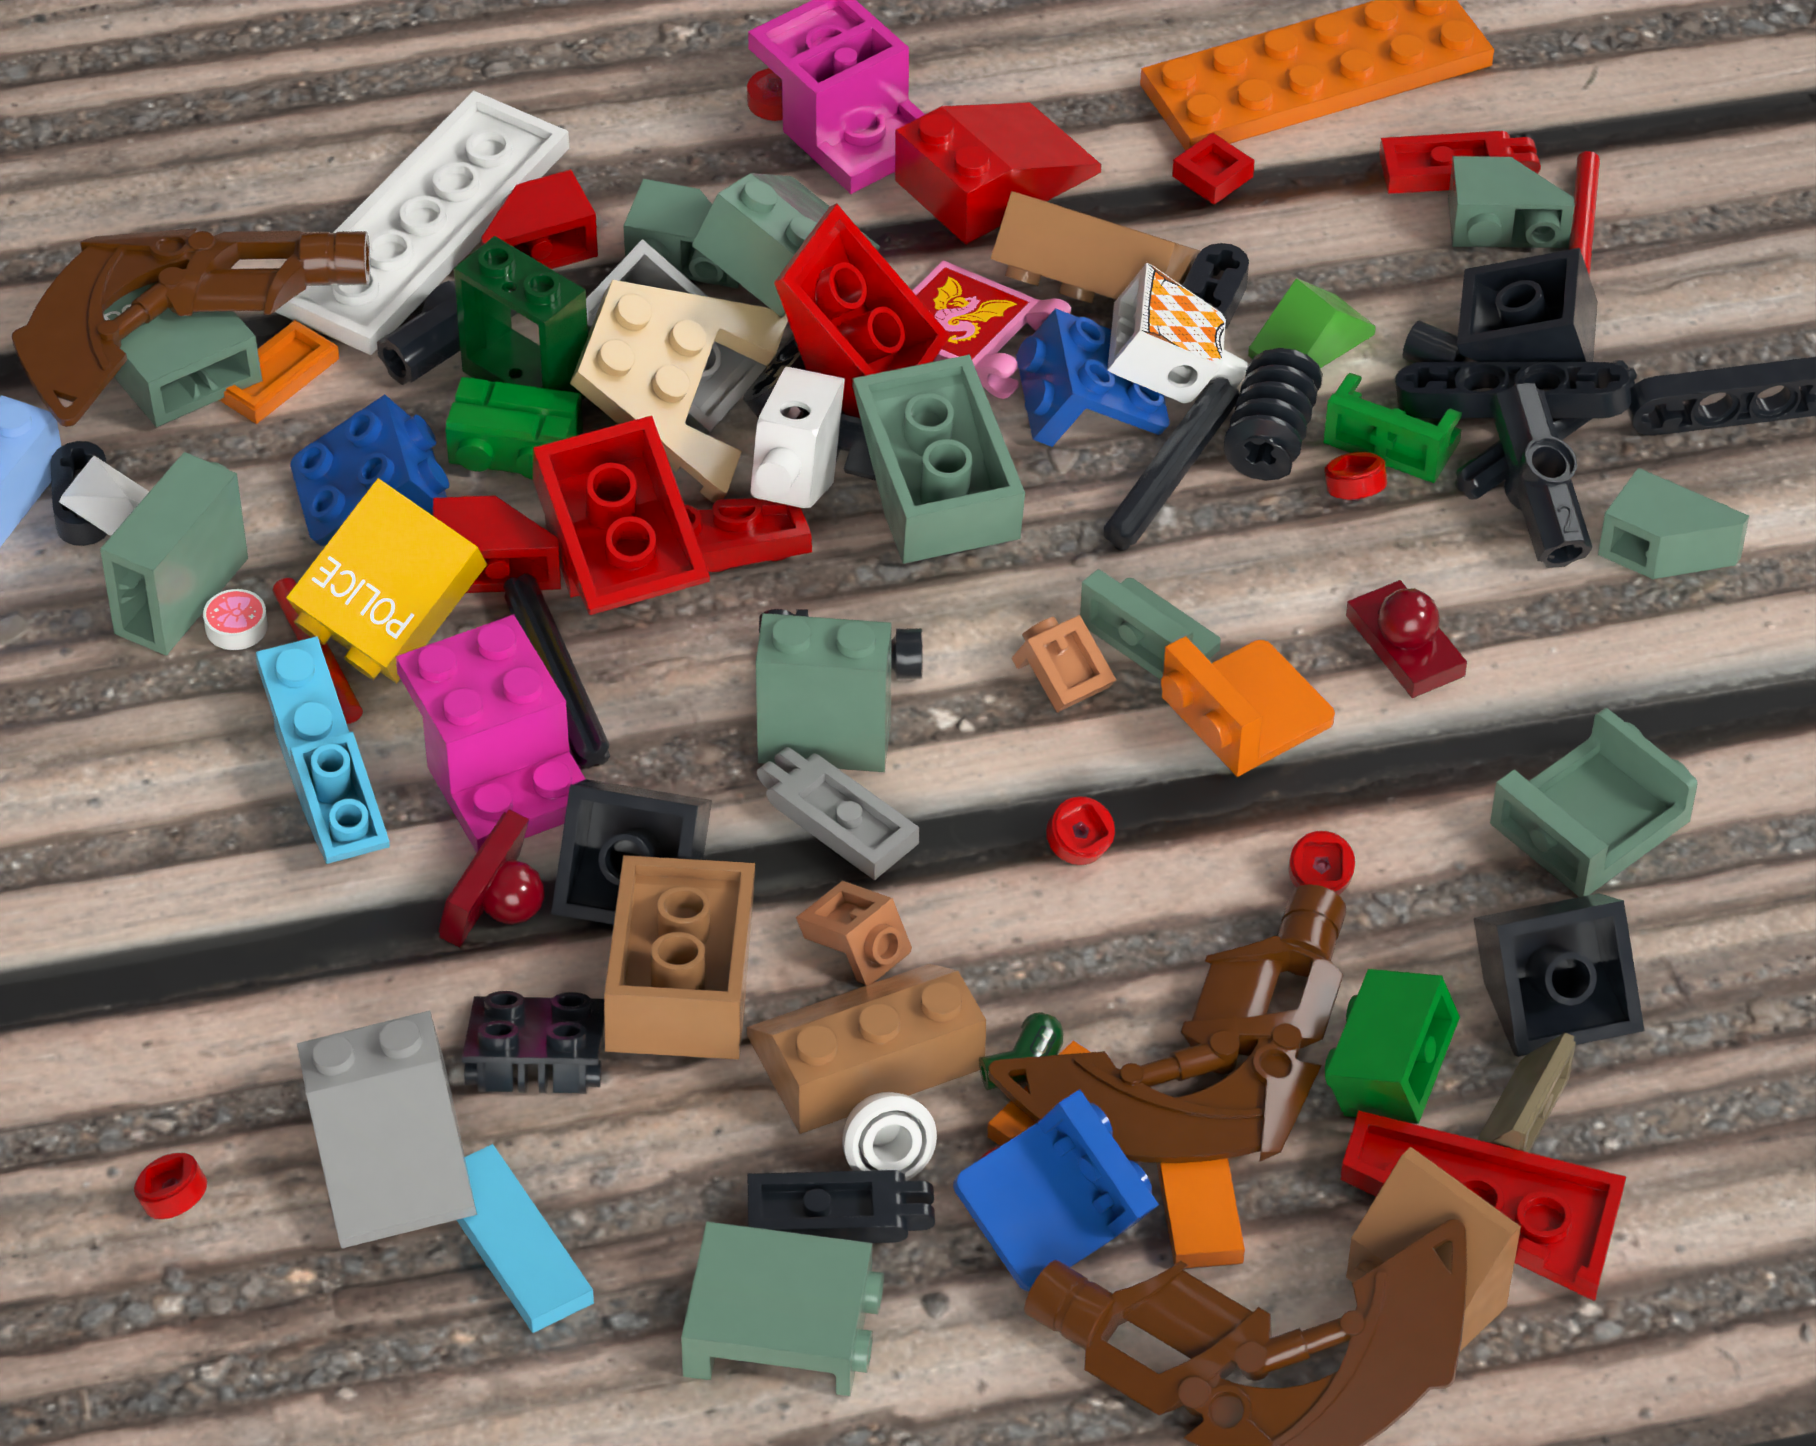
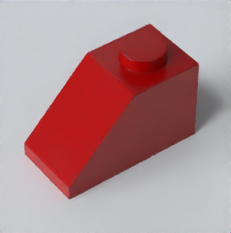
M571 169L516 184L481 237V244L483 245L496 236L550 269L598 257L596 213Z
M496 495L433 498V516L476 545L487 563L466 593L506 592L503 587L505 581L510 577L518 578L524 573H528L536 578L540 590L561 589L559 540L555 535Z

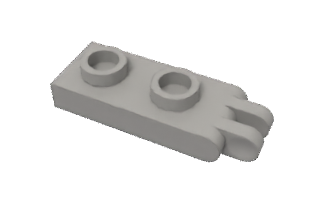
M785 747L775 755L776 764L768 761L757 769L758 779L768 789L766 791L767 798L777 810L873 880H876L919 844V827L818 754L813 753L805 759L793 749Z

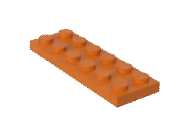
M1374 0L1141 68L1140 86L1186 151L1212 132L1231 144L1490 67L1493 63L1494 48L1457 0Z

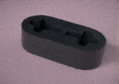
M1211 244L1203 248L1197 255L1183 284V287L1205 302L1213 304V307L1222 313L1226 319L1225 330L1228 328L1247 288L1249 270L1247 254L1241 248L1232 244ZM1221 270L1224 271L1220 280L1213 278V276H1217Z
M88 441L67 443L58 448L51 459L52 507L58 536L63 541L77 546L95 544L107 535V533L86 519L77 518L75 512L59 502L63 493L74 481L75 470L83 469L93 456L107 464L104 451L98 445Z

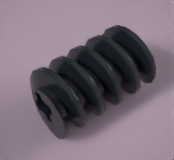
M1275 348L1265 350L1254 356L1247 366L1245 379L1241 384L1240 395L1235 403V411L1231 416L1229 429L1224 437L1223 447L1227 460L1238 472L1250 478L1264 481L1279 480L1291 473L1292 462L1301 453L1302 441L1307 434V424L1311 421L1312 408L1316 404L1317 393L1322 385L1323 373L1318 363L1308 355L1293 349Z

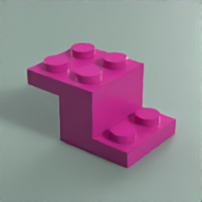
M811 0L748 31V49L782 79L783 132L850 194L895 172V130L925 115L909 100V47L857 0Z
M510 615L396 656L397 674L423 718L427 767L476 853L504 812L507 813L509 809L529 819L524 839L563 825L565 823L570 785L585 780V777L569 752L566 700L515 615Z

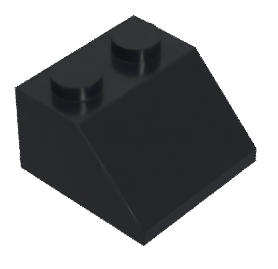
M1580 248L1465 269L1457 336L1459 353L1476 362H1593L1598 301Z
M589 779L571 784L551 914L614 925L623 855L703 860L712 800Z
M1597 893L1474 918L1484 984L1515 1056L1528 1055L1563 1033L1575 1036L1574 1041L1576 1045L1645 1031L1624 900Z

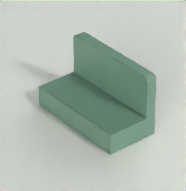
M1097 569L1082 581L1080 616L1088 630L1160 680L1163 677L1165 646L1186 636L1207 659H1210L1220 650L1221 638L1134 578H1126L1123 582L1119 583L1100 569Z

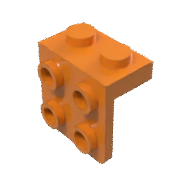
M1186 636L1165 646L1163 677L1161 678L1162 698L1237 777L1322 733L1334 724L1335 711L1333 707L1268 641H1253L1213 663Z

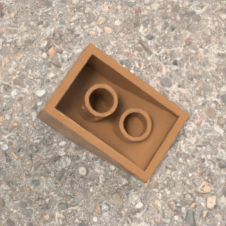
M623 855L604 992L605 1052L739 1060L745 1010L755 863Z

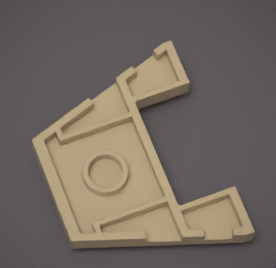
M612 280L604 292L570 384L618 424L652 415L671 468L677 472L682 467L703 485L700 493L715 503L716 500L723 499L727 494L742 451L685 424L712 346L715 341L768 366L777 353L788 319L786 315L780 317L768 307Z

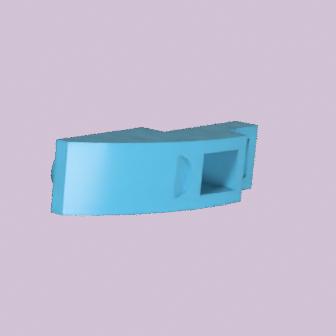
M318 636L257 651L256 665L274 717V730L302 810L326 864L389 848L390 841L353 731L349 732Z

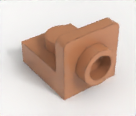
M1080 615L1061 624L1057 622L1055 617H1050L1032 626L1022 634L1025 643L1011 658L1017 669L1030 664L1057 713L1108 689L1116 681L1115 676Z
M841 881L796 917L804 939L846 953L857 982L865 985L874 983L909 955L912 950L893 898L845 881Z

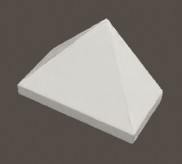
M93 456L63 493L59 502L111 536L149 491L96 456Z

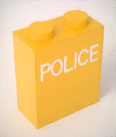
M377 478L286 598L299 615L294 623L311 638L318 636L319 642L322 645H325L331 637L349 650L344 659L362 674L374 680L379 673H382L397 684L400 677L397 674L396 656L427 645L486 567L487 563L476 545Z

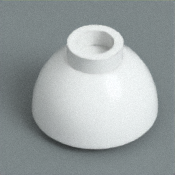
M894 1092L877 1093L858 1103L847 1117L842 1137L843 1151L853 1171L897 1170L905 1174L907 1181L921 1172L930 1161L936 1147L937 1131L929 1111L914 1098Z

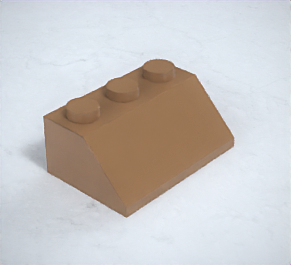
M1011 191L990 259L1008 265L1005 273L1007 277L1038 286L1041 276H1045L1062 282L1059 290L1060 294L1093 303L1095 293L1117 300L1146 263L1154 266L1183 286L1200 250Z
M927 964L747 1027V1037L799 1134L847 1118L858 1103L871 1095L882 1092H894L909 1096L979 1071V1058L985 1056L986 1018L958 970Z

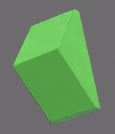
M1296 278L1249 346L1248 356L1253 359L1254 356L1261 352L1275 348L1293 349L1308 355L1322 368L1375 335L1376 326L1336 294Z

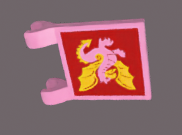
M944 260L912 290L950 334V338L934 361L970 355L982 386L989 393L1001 399L1008 398L1019 387L1017 379L1010 378L1017 370L1018 363L1011 355L997 352L1026 323L1036 331L1055 308L1071 314V307L1064 300L1055 298L1038 300Z

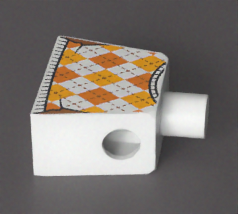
M1148 263L1144 265L1114 302L1107 371L1181 403L1193 402L1209 382L1213 383L1219 377L1228 379L1230 385L1237 388L1245 376L1247 362L1224 349L1226 319L1222 313Z

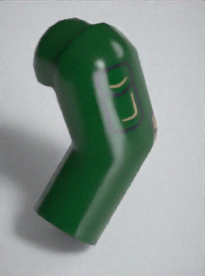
M1043 1012L1033 1013L1023 1021L1021 1025L1022 1031L1012 1051L980 1057L979 1068L985 1089L998 1088L988 1077L989 1066L995 1060L1058 1055L1063 1045L1064 1037L1061 1023L1049 1014ZM1025 1075L1010 1076L1017 1084L1026 1082Z

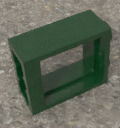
M492 237L454 268L462 372L472 378L490 382H503L580 393L583 400L586 396L572 386L570 382L588 337L586 290L498 237ZM511 309L538 325L540 345L512 329ZM515 374L521 375V377L517 379L510 378V376Z

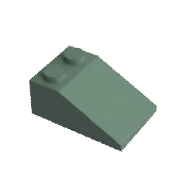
M750 173L717 194L692 246L780 317H784L786 313L774 282L830 206L792 176ZM865 235V237L878 251L880 246Z
M970 355L853 378V390L885 518L903 564L1021 539L1025 491Z

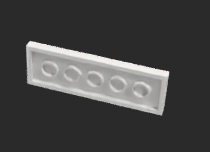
M473 90L333 232H368L370 243L369 284L307 286L306 290L289 300L275 312L289 319L296 320L311 329L366 354L372 355L378 349L377 342L395 331L481 241L482 235L516 184L541 178L569 149V131Z

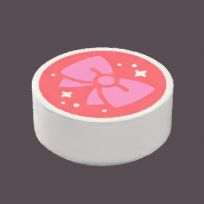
M231 589L220 592L206 603L203 610L206 635L214 645L227 650L249 648L257 644L267 632L268 621L265 604L257 594L251 591Z

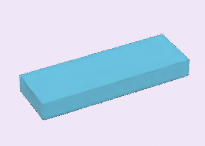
M491 1144L466 1156L465 1160L477 1215L456 1221L531 1332L535 1333L594 1304L592 1287L495 1146Z

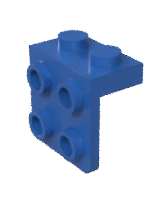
M1056 308L1036 332L1022 342L1016 354L1032 439L1051 447L1055 445L1085 409L1160 435L1170 425L1164 395L1107 371L1111 329L1098 325L1089 318L1077 317Z
M384 394L294 455L290 467L309 536L320 546H326L377 478L433 516V498L447 497L445 490L449 488L450 484L444 470L435 459L432 449L437 444L435 435L421 416L416 414L411 417Z
M1080 1089L1059 1102L1038 1123L961 1171L953 1182L954 1191L1016 1283L1027 1292L1030 1291L1036 1278L1050 1262L1058 1260L1071 1268L1133 1227L1159 1205L1152 1195L1151 1182L1145 1171L1136 1162L1128 1160L1113 1138L1112 1126L1105 1113L1097 1105L1089 1103Z

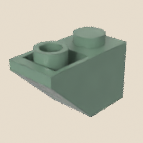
M1453 156L1448 194L1452 247H1569L1575 207L1574 197L1512 157Z
M643 179L623 225L625 257L643 239L689 280L737 289L740 285L692 246L712 206V203L698 188Z
M1637 468L1605 512L1598 555L1651 579L1735 566L1742 556L1749 515L1677 485L1670 480Z

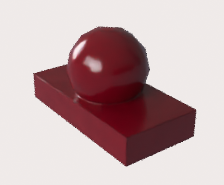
M1398 580L1347 601L1346 617L1411 698L1465 677L1467 661L1439 628L1440 616L1435 601L1426 593L1416 588L1408 589L1401 580Z
M510 809L507 813L504 812L446 899L438 931L440 932V938L460 948L484 910L496 921L513 925L528 921L541 908L544 900V888L539 873L527 863L516 861L523 845L529 822L528 818Z

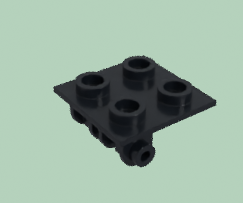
M497 991L486 997L474 996L462 1053V1063H465V1085H478V1092H513V1064H518L519 1093H526L528 1064H538L539 1093H547L548 1064H553V1093L587 1094L588 1087H601L602 1064L599 1056L605 1022L604 999L590 998L588 995L578 992H565L553 998L523 997L521 994L513 991Z

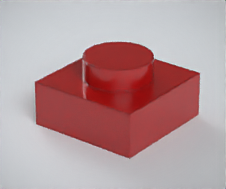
M1212 132L1173 159L1172 177L1215 205L1253 178L1255 160Z

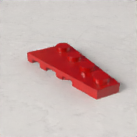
M758 498L718 499L710 510H697L692 506L685 505L708 572H721L732 567L764 561H780L791 556L812 553L811 531L800 507ZM545 517V523H546L547 530L551 533V531H550V529H549V526H548V523H547V520H546V517ZM559 551L560 568L570 598L580 596Z
M1358 1110L1343 1159L1340 1180L1377 1196L1400 1157L1412 1147L1521 1226L1515 1264L1588 1299L1596 1300L1624 1192L1626 1176Z

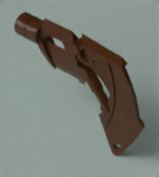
M197 228L91 237L80 242L82 252L61 271L48 287L35 307L27 325L12 333L13 345L26 375L44 405L60 425L65 427L73 426L81 419L127 361L126 353L120 349L122 345L121 340L143 323H150L168 308L178 316H192L194 312L264 311V315H271L289 300L306 290L307 286H331V284L368 285L370 280V243L368 232L231 231L213 236L209 232H195ZM287 259L281 268L231 269L239 260ZM157 282L132 301L131 307L114 320L104 321V311L114 302L138 288ZM58 397L73 403L69 407H64Z
M1312 884L1301 885L1295 888L1289 896L1276 936L1235 949L1207 955L1205 962L1211 965L1192 1020L1184 1021L1181 1029V1034L1191 1047L1171 1052L1169 1057L1140 1066L1135 1063H1128L1122 1066L1121 1069L1116 1068L1105 1051L1000 1059L990 1064L988 1077L1017 1107L1036 1123L1059 1102L1080 1089L1089 1103L1097 1105L1105 1113L1112 1126L1113 1138L1128 1160L1147 1163L1202 1162L1260 1152V1162L1281 1153L1322 1066L1298 1061L1301 1048L1323 1040L1344 976L1331 959L1347 912L1346 904L1338 894L1326 887ZM1287 971L1298 976L1308 977L1298 1009L1267 1014L1280 973ZM1238 1054L1249 1056L1242 1063V1065L1234 1071L1237 1064ZM1234 1071L1209 1088L1186 1096L1174 1098L1151 1088L1174 1079L1183 1081L1209 1072L1224 1075ZM1025 1075L1028 1092L1010 1076Z
M1456 1219L1444 1222L1353 1282L1352 1286L1357 1303L1355 1310L1348 1311L1342 1317L1303 1331L1298 1328L1272 1337L1270 1313L1260 1307L1253 1312L1185 1272L1187 1264L1182 1261L1146 1281L1112 1293L1097 1283L1088 1281L1087 1277L1064 1263L1054 1260L1036 1278L1024 1305L1025 1314L1051 1330L1060 1332L1061 1336L1085 1350L1084 1370L1157 1415H1162L1184 1406L1191 1415L1203 1418V1422L1183 1438L1198 1446H1364L1409 1412L1429 1390L1446 1389L1455 1380L1466 1306V1229L1463 1223ZM1446 1242L1452 1243L1451 1274L1434 1250ZM1129 1321L1184 1354L1190 1360L1158 1374L1107 1342L1119 1325ZM1350 1341L1339 1370L1320 1380L1285 1388H1259L1225 1380L1237 1368L1247 1379L1259 1381L1264 1379L1269 1372L1310 1359V1354Z

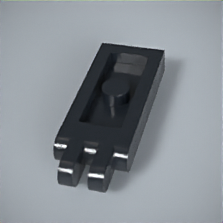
M897 1170L747 1173L748 1227L867 1243H896L905 1240L908 1237V1231L928 1230L935 1225V1209L931 1206L934 1202L933 1185L927 1181H906L905 1174Z

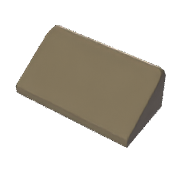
M1563 1033L1532 1051L1519 1062L1477 1140L1525 1152L1531 1151L1570 1078L1576 1045L1574 1041L1575 1036Z

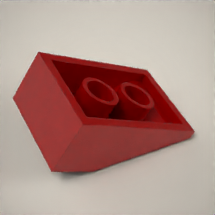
M1030 102L941 106L895 130V181L965 244L1001 226L1011 191L1047 202L1101 173L1102 164Z
M837 203L827 209L774 282L806 370L845 378L842 410L845 412V415L860 418L853 390V378L933 362L950 338V334Z
M652 415L533 448V482L551 533L559 540V551L589 615L710 582L709 572Z

